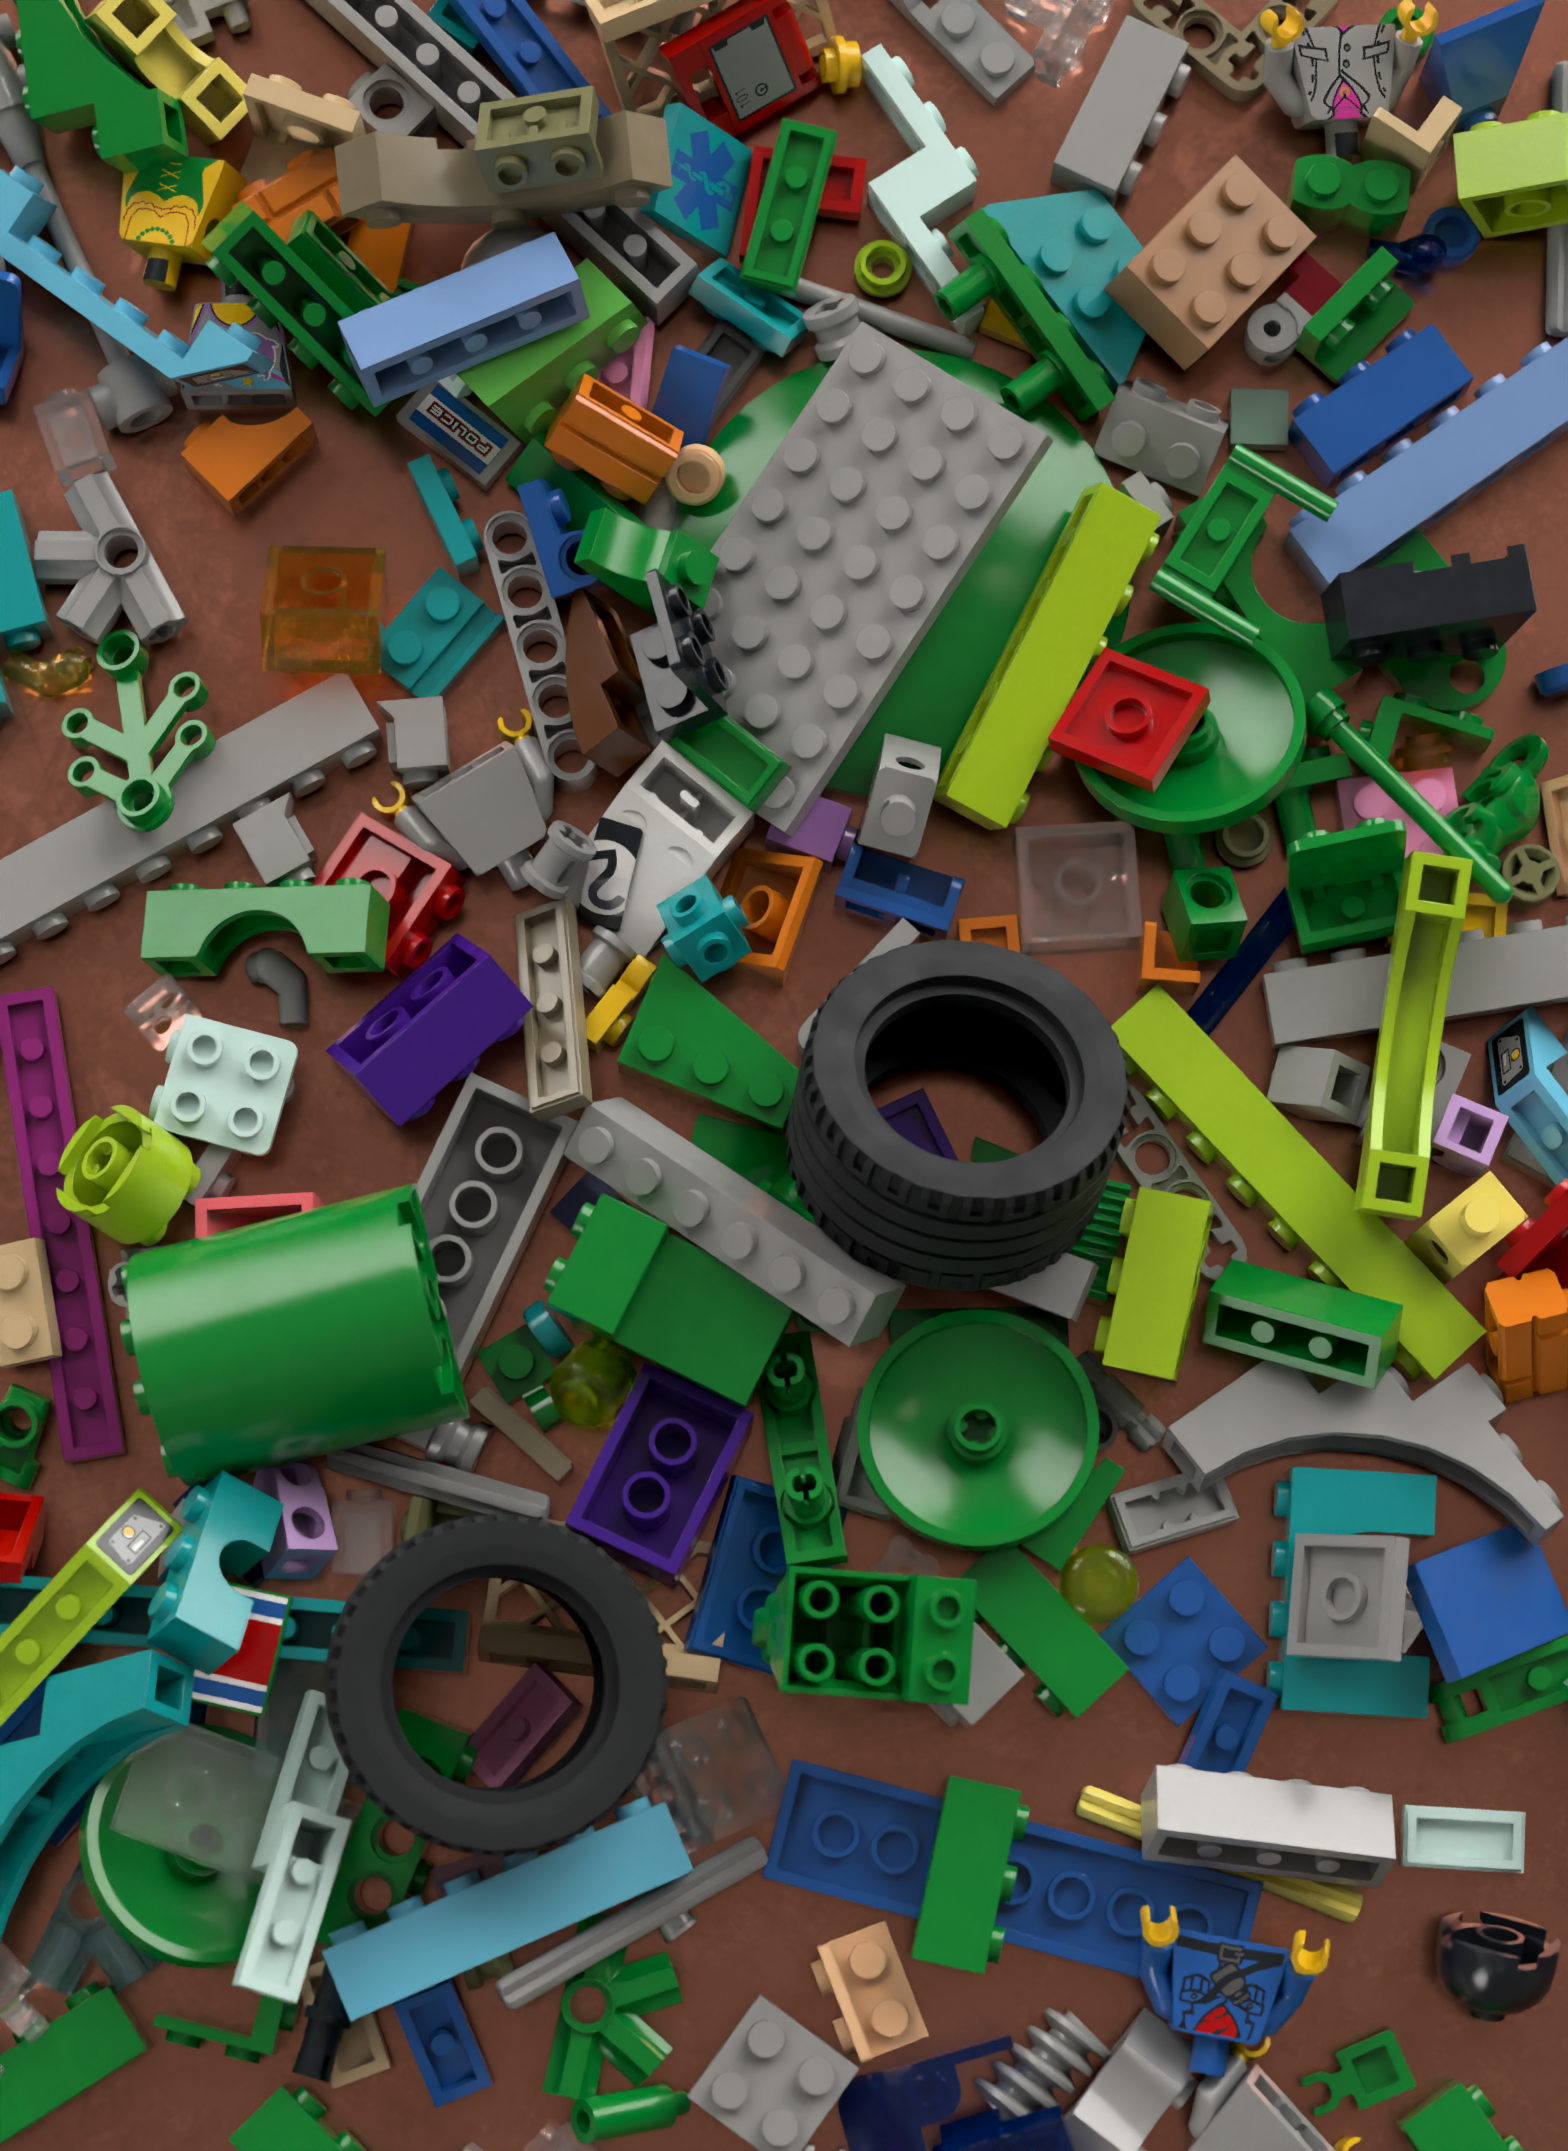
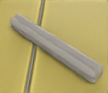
M364 1444L326 1454L327 1467L332 1471L484 1515H520L546 1521L550 1514V1498L546 1494L372 1444Z

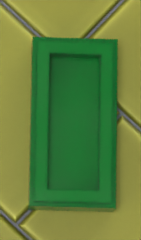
M728 715L666 742L755 814L792 768Z

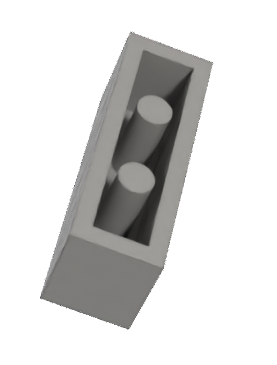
M1129 15L1126 16L1054 160L1050 179L1051 183L1070 192L1098 189L1112 208L1120 193L1130 197L1144 165L1136 162L1144 144L1152 148L1155 147L1168 119L1167 115L1160 112L1169 95L1176 99L1180 97L1192 71L1191 66L1184 64L1189 46L1188 42Z

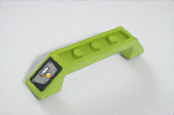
M142 1487L138 1488L84 1544L0 1636V1727L182 1532L183 1525Z

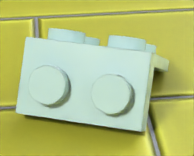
M185 1013L181 1029L175 1028L169 1039L165 1061L170 1063L164 1086L158 1085L155 1089L149 1109V1119L154 1120L156 1124L183 1142L187 1137L255 1156H265L272 1148L298 1058V1049L289 1040Z

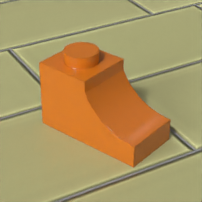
M298 407L275 421L261 425L232 423L222 414L212 424L204 422L195 428L185 440L184 447L186 449L180 454L187 471L235 518L307 451L318 438L313 422Z

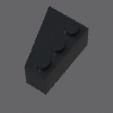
M1526 544L1507 546L1505 558L1471 563L1470 553L1451 555L1452 567L1415 571L1414 562L1412 561L1339 573L1321 594L1331 661L1352 660L1356 666H1372L1382 663L1388 658L1408 657L1410 663L1422 664L1438 660L1445 655H1463V659L1467 661H1480L1495 656L1498 650L1537 611Z

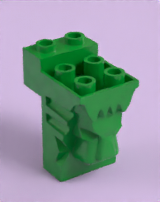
M604 1193L601 1194L596 1206L586 1202L570 1235L578 1238V1241L569 1259L566 1260L559 1256L545 1280L543 1289L551 1293L547 1300L549 1309L571 1319L575 1333L604 1345L613 1341L623 1346L628 1356L636 1359L637 1356L641 1355L653 1361L656 1368L666 1373H671L698 1388L746 1410L766 1371V1365L769 1359L773 1357L795 1310L712 1254L670 1234L667 1224Z
M787 1566L786 1575L779 1583L776 1592L771 1593L766 1598L764 1607L754 1611L752 1644L761 1648L764 1662L771 1665L772 1672L778 1681V1692L969 1705L977 1580Z

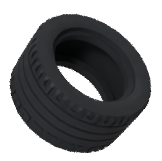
M937 940L902 946L869 959L866 963L857 966L852 974L839 980L838 986L830 990L826 1001L821 1003L816 1016L813 1018L810 1033L804 1047L785 1135L786 1144L788 1145L786 1160L790 1164L789 1173L796 1182L795 1190L803 1201L802 1205L813 1216L815 1223L823 1230L826 1236L838 1244L847 1254L872 1269L899 1281L929 1289L975 1291L1020 1282L1027 1279L1029 1275L1044 1271L1047 1266L1053 1265L1060 1260L1061 1254L1068 1253L1074 1248L1075 1242L1084 1235L1086 1226L1092 1222L1123 1135L1130 1107L1131 1086L1128 1083L1129 1068L1125 1064L1126 1056L1119 1047L1118 1037L1112 1030L1111 1024L1088 995L1058 971L1020 952L983 942ZM949 1069L969 1073L992 1082L1012 1095L1035 1121L1042 1135L1043 1143L1023 1155L998 1162L970 1163L946 1159L920 1149L899 1135L880 1115L873 1104L869 1091L890 1077L913 1070Z
M481 1515L443 1523L418 1533L382 1557L357 1584L343 1607L336 1622L333 1635H331L325 1664V1702L329 1726L343 1763L364 1794L388 1817L418 1837L450 1850L481 1856L521 1855L535 1850L541 1851L555 1844L567 1842L569 1838L577 1834L581 1835L594 1823L606 1818V1814L612 1808H617L628 1791L631 1792L637 1785L635 1781L640 1773L644 1774L648 1766L647 1762L657 1747L655 1742L658 1733H662L663 1715L668 1701H665L666 1689H669L668 1679H666L667 1657H664L662 1649L664 1642L662 1636L659 1635L655 1615H651L647 1606L649 1603L637 1589L632 1577H628L618 1562L612 1560L601 1547L595 1546L589 1539L549 1521L520 1515ZM482 1578H500L524 1583L540 1590L555 1600L571 1616L581 1631L589 1649L594 1675L593 1696L589 1715L580 1735L569 1751L557 1763L538 1776L522 1783L498 1788H480L459 1784L440 1776L428 1767L409 1745L401 1730L392 1694L395 1659L403 1637L412 1622L429 1603L441 1594L463 1583Z

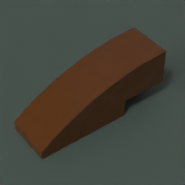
M581 588L573 594L567 627L565 666L571 719L582 755L618 778L653 750L635 709L637 705L646 699V694L635 653L617 612Z

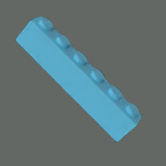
M642 1797L613 1810L617 1822L596 1831L592 1825L581 1835L577 1834L569 1838V1841L561 1843L560 1847L539 1856L535 1850L526 1854H513L500 1859L504 1871L484 1880H481L478 1870H475L443 1884L448 1896L424 1905L421 1895H417L386 1909L390 1921L370 1930H367L362 1919L330 1933L329 1937L333 1946L322 1950V1953L350 2021L694 1871L666 1803L661 1802L651 1807L648 1797Z

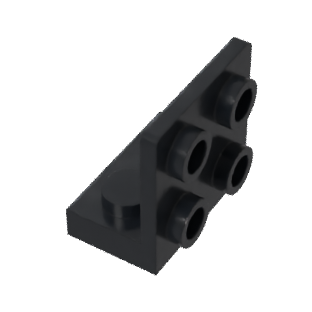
M655 568L646 572L645 577L658 623L631 634L630 638L655 732L664 742H667L729 715L722 693L729 689V684L722 665L711 653L709 643L715 641V633L707 614L702 608L695 610L690 605L682 586L678 582L671 585Z

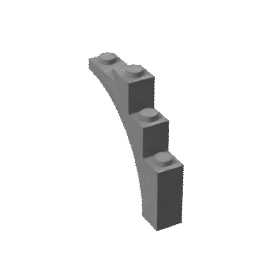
M1264 1360L1170 1425L1162 1447L1198 1492L1237 1470L1280 1456L1327 1450L1373 1453L1420 1465L1463 1485L1501 1512L1534 1547L1553 1535L1564 1518L1560 1511V1501L1552 1488L1542 1480L1535 1481L1522 1465V1454L1513 1440L1504 1433L1497 1434L1494 1430L1507 1409L1502 1404L1503 1395L1496 1383L1484 1373L1479 1375L1469 1362L1412 1401L1409 1397L1410 1389L1405 1379L1391 1366H1389L1375 1390L1339 1380L1318 1394L1315 1390L1317 1389V1383L1311 1372Z

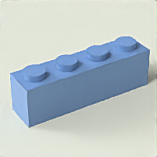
M551 232L427 285L417 287L410 292L379 305L362 310L337 323L350 361L375 408L590 318L580 279L555 232Z

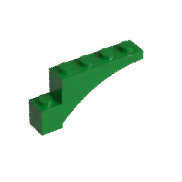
M13 0L17 6L20 26L15 36L16 46L21 59L24 61L27 82L23 87L22 96L25 108L32 120L56 134L93 125L92 140L101 160L125 174L189 159L182 103L159 88H146L134 78L105 47L97 33L84 21L86 17L78 0Z

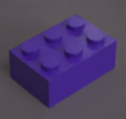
M457 933L325 1051L365 1097L400 1127L407 1120H417L427 1113L436 1101L435 1095L451 1080L459 1081L469 1075L479 1064V1055L496 1040L498 1042L504 1041L515 1034L524 1023L525 1018L523 1016L534 1006L490 954Z
M644 1363L565 1522V1528L589 1539L595 1546L601 1547L611 1559L675 1589L753 1429L754 1413Z

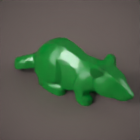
M1527 733L1516 738L1499 751L1490 761L1489 765L1482 770V774L1461 795L1468 804L1453 809L1444 817L1497 871L1501 868V861L1497 855L1503 847L1527 836L1534 829L1539 818L1540 793L1535 780L1548 760L1549 749L1545 740L1533 733ZM1522 756H1527L1526 760L1519 766L1512 762Z

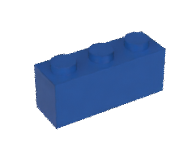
M1433 323L1417 334L1413 328L1405 330L1385 347L1384 350L1387 352V355L1371 366L1366 360L1357 363L1339 378L1338 382L1341 384L1339 388L1326 397H1323L1320 392H1316L1302 401L1292 411L1295 418L1292 420L1288 430V440L1326 490L1335 486L1465 396L1474 377Z

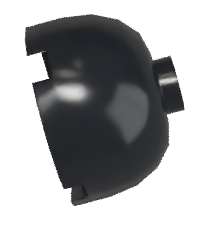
M1463 1912L1452 1913L1441 1919L1436 1944V1970L1444 1988L1456 2001L1469 2007V2014L1473 2017L1489 2022L1503 2021L1505 2015L1520 2014L1539 2004L1550 1991L1556 1973L1561 1942L1556 1938L1551 1944L1545 1941L1547 1929L1518 1917L1494 1912L1480 1913V1920L1483 1924L1462 1923Z

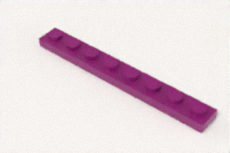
M53 986L0 995V1041L30 1238L35 1237L45 1240L63 1355L48 1359L63 1461L68 1464L126 1454L92 1225L64 1208L59 1202L56 1187L64 1192L65 1175L58 1171V1167L66 1146L77 1132L56 990Z

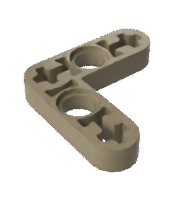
M1131 0L1130 10L1133 18L1185 41L1183 32L1190 25L1204 24L1214 32V43L1205 49H1195L1188 46L1185 63L1191 66L1196 73L1224 96L1234 101L1244 102L1254 99L1266 88L1263 84V69L1267 38L1260 23L1261 14L1265 10L1271 9L1277 14L1278 19L1285 20V9L1289 4L1302 15L1304 28L1321 27L1334 13L1340 0H1312L1306 6L1304 15L1297 8L1303 0H1270L1242 32L1237 30L1202 0H1166L1165 6L1169 11L1160 5L1150 10L1145 6L1146 0ZM1181 8H1185L1187 11L1180 16L1175 28L1170 29L1168 26H1170L1172 14L1178 17ZM1254 49H1256L1261 57L1255 62L1253 67L1252 80L1247 77L1241 78L1238 82L1231 78L1234 68L1232 63L1236 67H1243L1251 59Z

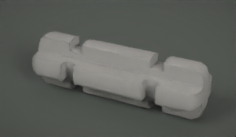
M1087 1350L1076 1358L1089 1379L1096 1403L1111 1409L1117 1418L1118 1427L1121 1430L1125 1427L1130 1432L1127 1437L1141 1451L1146 1452L1164 1437L1166 1433L1165 1426L1152 1413L1147 1416L1142 1411L1145 1406L1112 1372L1109 1375L1104 1372L1103 1368L1105 1366L1102 1365V1362L1093 1352Z

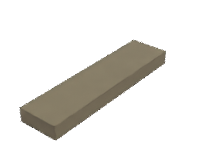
M566 896L560 900L557 899L514 915L520 991L534 1006L523 1016L525 1018L523 1033L530 1114L539 1122L593 1104L576 906Z

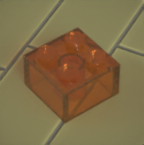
M269 545L260 609L263 672H284L291 675L303 673H342L349 676L381 674L388 609L386 548Z

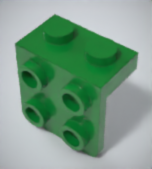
M1378 817L1365 820L1349 830L1334 833L1326 830L1310 831L1299 836L1296 841L1287 846L1285 892L1301 954L1393 935L1407 840V831L1403 820L1389 821L1386 818Z

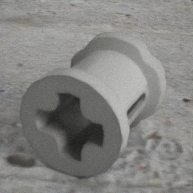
M557 820L553 821L548 828L549 838L536 857L526 861L520 871L524 879L540 893L552 899L560 900L568 892V882L583 861H590L596 854L597 849L591 839L581 830L569 823Z
M597 925L592 931L594 939L580 956L583 993L599 1002L606 994V989L626 963L630 964L637 956V953L615 934Z

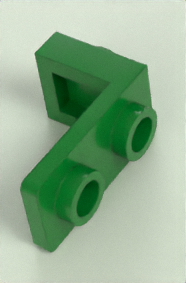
M1395 693L1394 697L1383 695L1376 707L1372 722L1362 719L1357 731L1387 761L1398 727L1479 753H1485L1495 733L1494 729L1483 726L1484 720L1475 714L1452 710L1448 715L1427 708L1428 703L1424 699L1407 693ZM1358 766L1356 773L1361 774V775H1364V776H1368V775Z
M261 1995L252 2034L167 2012L156 2013L153 2026L167 2029L165 2040L168 2042L200 2049L202 2040L207 2039L226 2044L225 2056L259 2064L262 2054L272 2056L278 2053L283 2031L293 2033L299 2016L302 1997H298L297 2003L289 2004Z

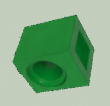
M1192 867L1183 870H1173L1162 905V911L1179 962L1235 958L1248 919L1230 867Z

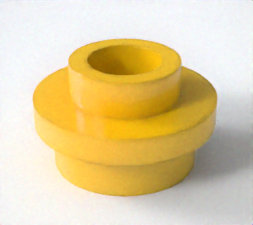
M832 36L828 48H821L819 54L821 81L823 83H830L834 94H844L847 88L858 87L861 80L859 45L856 41H845L843 36Z

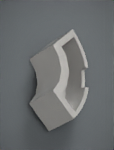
M1144 2008L1109 2051L1111 2056L1108 2059H1103L1101 2063L1104 2066L1095 2076L1084 2094L1081 2095L1079 2093L1042 2149L1045 2151H1147L1141 2144L1168 2106L1171 2105L1176 2110H1179L1199 2082L1198 2079L1191 2075L1193 2071L1188 2070L1193 2044L1175 2030L1168 2028L1166 2023Z

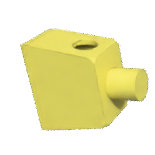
M1489 1171L1423 1224L1403 1243L1443 1285H1446L1526 1220L1528 1215L1494 1174ZM1432 1241L1436 1242L1443 1249L1448 1260L1439 1254Z

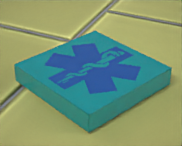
M666 104L663 119H666L673 188L651 194L650 202L640 206L639 212L711 258L727 257L753 150L684 104Z

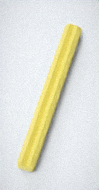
M1085 1786L1075 1809V1813L1079 1817L1142 1841L1141 1805L1093 1786ZM1210 1868L1263 1883V1890L1347 1923H1353L1357 1919L1363 1904L1361 1892L1341 1884Z

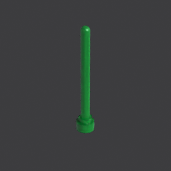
M1330 687L1321 690L1305 705L1307 732L1312 737L1320 735L1325 741L1332 739L1448 856L1473 860L1471 879L1495 903L1506 904L1510 902L1514 894L1511 884L1348 723L1351 716L1345 711L1347 704Z

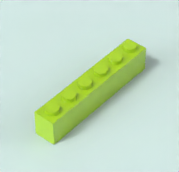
M1104 482L1083 489L937 781L933 797L935 801L988 830L1007 828L1009 823L1015 824L1020 819L1030 799V793L1025 790L1034 772H1041L1054 753L1050 750L1048 736L1079 688L1077 686L1086 668L1091 669L1107 646L1108 638L1103 636L1112 616H1119L1132 596L1134 588L1128 583L1137 565H1144L1158 544L1159 535L1154 533L1162 517L1160 514Z

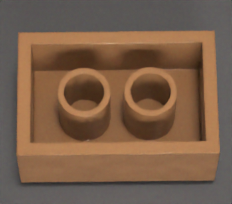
M1235 154L1103 289L1185 371L1219 340L1317 236Z

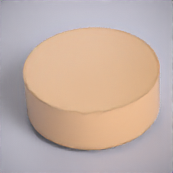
M702 444L684 446L680 449L676 460L665 474L666 485L670 493L684 504L692 506L706 504L716 497L725 482V465L719 454L708 446Z

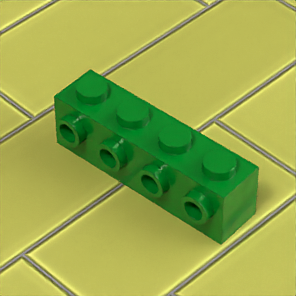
M241 201L200 242L212 254L205 264L229 288L239 281L254 296L246 305L270 329L280 322L295 337L287 345L289 349L311 370L320 363L335 378L327 387L351 411L360 403L376 417L391 401L375 408L373 407L350 361L337 323L340 320L355 315V313L253 209Z

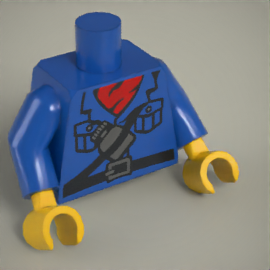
M1144 1905L1140 1910L1143 1939L1139 1974L1155 2013L1168 2020V2028L1194 2034L1189 2071L1225 2077L1231 2041L1258 2046L1261 2037L1275 2035L1303 2004L1316 1974L1324 1971L1328 1964L1329 1939H1325L1324 1946L1318 1952H1308L1303 1949L1306 1935L1305 1930H1299L1294 1935L1291 1959H1289V1949L1179 1929L1177 1912L1174 1906L1169 1907L1170 1917L1165 1922L1153 1923L1150 1921L1149 1905Z

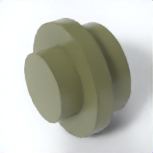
M1259 812L1239 823L1218 829L1215 832V845L1218 853L1226 862L1237 867H1252L1261 863L1270 853L1274 842L1272 826Z

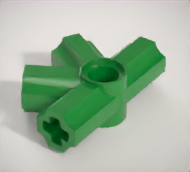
M598 1912L578 1921L576 1935L610 1916V1914ZM627 1946L565 1981L541 2092L572 2099L595 2096L603 2058L636 2088L652 2074L673 2047L641 2019L640 2016L683 2003L667 1951L624 1965ZM584 1987L598 1990L605 2001V2010L602 2017L591 2024H583L577 2021L570 2011V2000L573 1994Z

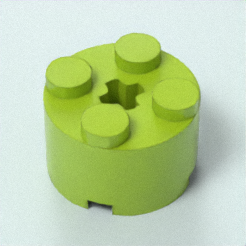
M113 1106L110 1108L117 1113L108 1116L104 1120L94 1115L78 1129L69 1141L58 1167V1171L65 1175L64 1192L56 1187L57 1198L64 1208L114 1240L123 1244L139 1242L144 1246H152L164 1236L168 1221L174 1216L185 1196L192 1193L197 1187L201 1177V1170L199 1166L193 1163L190 1149L182 1140L130 1106Z

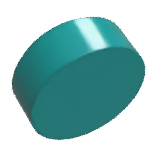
M541 1298L523 1310V1318L526 1324L552 1358L559 1359L575 1347L561 1322Z

